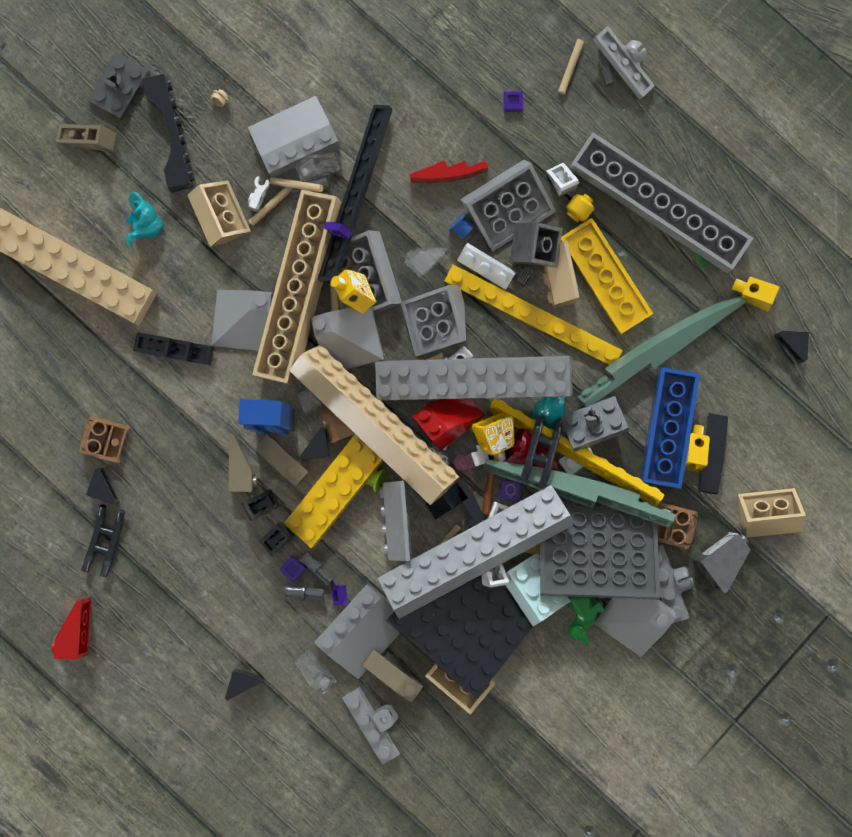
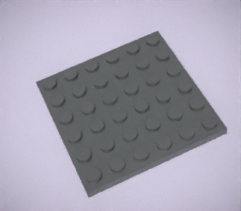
M559 497L571 515L573 526L540 543V596L659 599L657 523L597 502L592 509Z

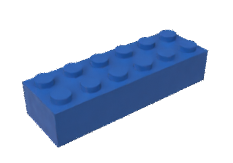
M664 367L658 369L640 479L644 483L676 489L682 488L700 374Z
M240 399L238 424L243 425L244 429L259 434H269L270 431L279 435H288L289 431H294L295 409L282 401Z

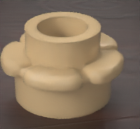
M223 90L212 91L213 94L210 98L215 105L223 107L229 102L228 95Z

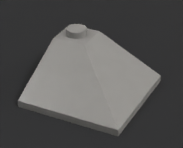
M447 285L402 301L401 306L415 357L466 341L465 304L460 285Z
M217 290L211 346L259 351L273 298L272 292Z
M372 306L363 314L350 307L311 317L314 335L318 344L325 348L335 360L339 361L344 369L348 370L384 360Z
M611 598L604 608L605 612L599 614L594 625L642 657L674 622L676 613L675 610L659 599Z

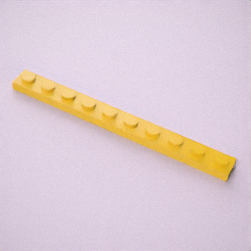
M452 265L444 280L449 285H460L462 292L608 366L618 360L623 351L455 265Z
M493 399L488 410L490 414L496 415L502 412L512 415L515 428L518 430L523 428L530 434H533L536 419L527 417L522 411L513 409L502 400ZM543 426L540 436L551 439L553 429ZM560 436L556 450L560 454L616 486L640 494L639 499L650 503L653 507L657 508L665 494L661 493L659 489L645 484L638 477L629 475L624 469L615 467L606 459L594 455L587 448L574 452L569 438Z

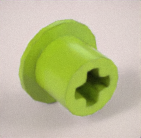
M376 470L366 482V485L374 487V492L378 493L380 487L383 486L386 479V470Z

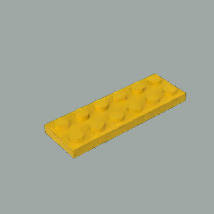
M593 218L561 237V242L568 241L571 259L620 335L653 315L650 307Z
M355 434L284 524L310 548H314L384 460Z

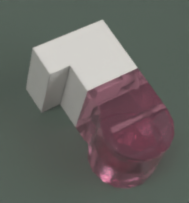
M477 445L476 452L467 455H457L453 460V466L459 471H464L485 463V460H489L488 454L482 452L480 446Z

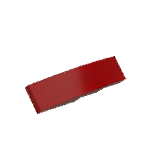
M444 160L409 174L411 183L452 182L486 173L489 167L486 160L470 167L467 166L465 160L447 167Z

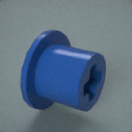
M463 212L450 225L448 231L453 230L461 238H464L474 226L465 218L466 213Z

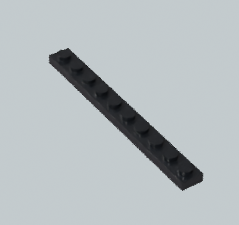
M373 105L336 223H340L349 229L351 234L349 238L331 236L318 276L320 282L331 283L332 278L341 273L393 110L389 105Z

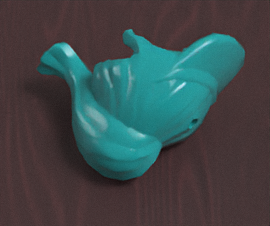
M131 192L128 200L133 211L125 223L133 222L132 229L134 231L125 238V243L128 246H132L134 239L137 238L151 239L158 237L164 227L162 220L157 217L153 206L143 200L137 192Z
M565 396L540 397L534 405L531 419H536L537 415L544 416L543 426L554 429L555 421H561L560 417L565 415Z

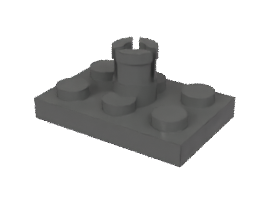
M115 52L88 101L122 120L143 85L142 79L147 78L150 71Z
M615 396L560 417L574 452L629 432V427Z

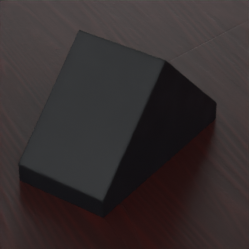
M780 331L774 335L799 364L808 359L809 332Z
M323 427L319 429L299 456V459L304 461L330 457L326 429Z
M104 468L95 469L86 495L110 504L119 503Z
M456 482L434 503L430 505L427 502L425 504L434 518L438 519L466 500L467 497Z
M271 489L241 503L250 521L280 506Z
M279 522L259 542L273 556L294 535L283 522Z
M234 669L225 695L226 701L261 683L264 680L263 677L240 669Z

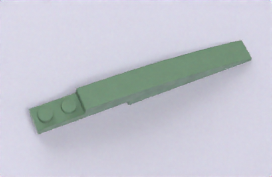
M734 295L665 329L606 367L605 371L608 375L600 378L591 388L585 389L577 398L585 407L595 404L647 365L653 369L658 367L746 303V300Z
M485 460L484 471L538 490L544 489V487L539 486L543 468L532 466L528 481L524 482L520 480L524 465ZM552 470L546 486L552 485L559 497L592 509L597 502L668 528L671 527L676 514L671 513L668 509H658L648 502H638L640 494L568 473Z

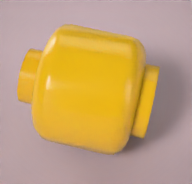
M576 194L567 204L566 214L577 223L579 221H586L594 211V206L591 204L593 200L587 194L583 196Z

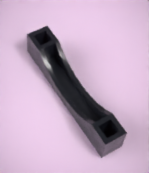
M164 74L144 78L142 82L146 98L164 115L170 129L171 150L168 162L164 168L168 189L173 193L193 188L192 181H195L193 170L189 169L188 163H191L188 151L185 152L184 149L186 139L184 133L181 134L179 127H182L180 116H176L175 112L178 106L175 97L172 98L171 91H173L172 82Z

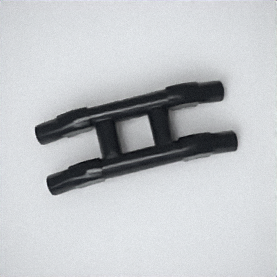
M537 415L520 480L527 482L533 462L544 465L539 486L546 488L552 471L563 423L559 420L555 421L552 437L549 439L540 436L544 416ZM538 443L549 446L547 457L535 454Z
M101 504L99 505L94 531L81 571L88 573L95 554L100 553L106 555L100 576L107 578L114 561L121 530L123 529L125 510L119 509L117 511L114 528L111 529L103 527L107 506ZM100 534L111 536L109 548L98 545Z

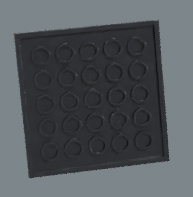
M481 575L400 619L393 611L386 620L390 626L475 699L479 697L533 627L506 585L487 587L482 585Z

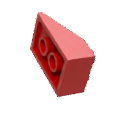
M471 398L440 399L427 404L413 415L415 421L439 451H442L469 430L473 424L485 417V414Z
M91 597L78 599L74 604L55 641L52 643L51 651L54 653V659L78 660L88 655Z

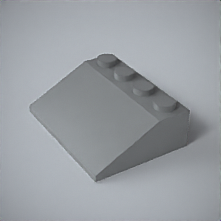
M316 96L248 127L271 177L279 176L340 147L331 124Z
M522 160L460 199L472 222L492 252L513 239L516 223H539L556 212L534 167L526 160Z
M368 230L352 237L341 273L348 269L366 276L376 303L372 305L374 314L402 304L380 231ZM338 296L340 310L350 308Z
M385 482L383 487H380V498H384V506H381L382 518L385 517L386 525H382L383 537H387V544L384 545V555L388 556V560L410 561L412 559L407 482Z
M367 583L314 643L330 658L359 679L367 670L362 664L374 649L382 654L400 633L386 622L394 611L391 604Z

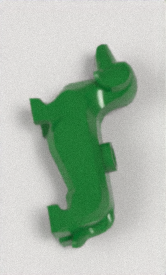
M568 597L571 602L566 605L568 607L572 606L576 613L575 620L568 628V634L572 639L580 640L588 646L590 640L585 630L594 624L596 615L605 612L600 603H593L591 597Z

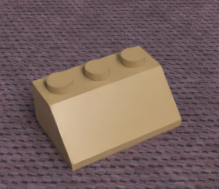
M228 180L200 184L187 195L210 247L228 243L251 232Z
M563 241L560 243L557 267L544 266L546 273H543L545 285L548 284L550 291L547 292L548 302L552 303L553 308L576 303L580 298L568 241Z
M795 488L738 494L740 522L746 538L804 531L806 514Z
M433 664L425 675L426 678L470 715L495 686V681L492 679L479 697L475 699L436 664Z

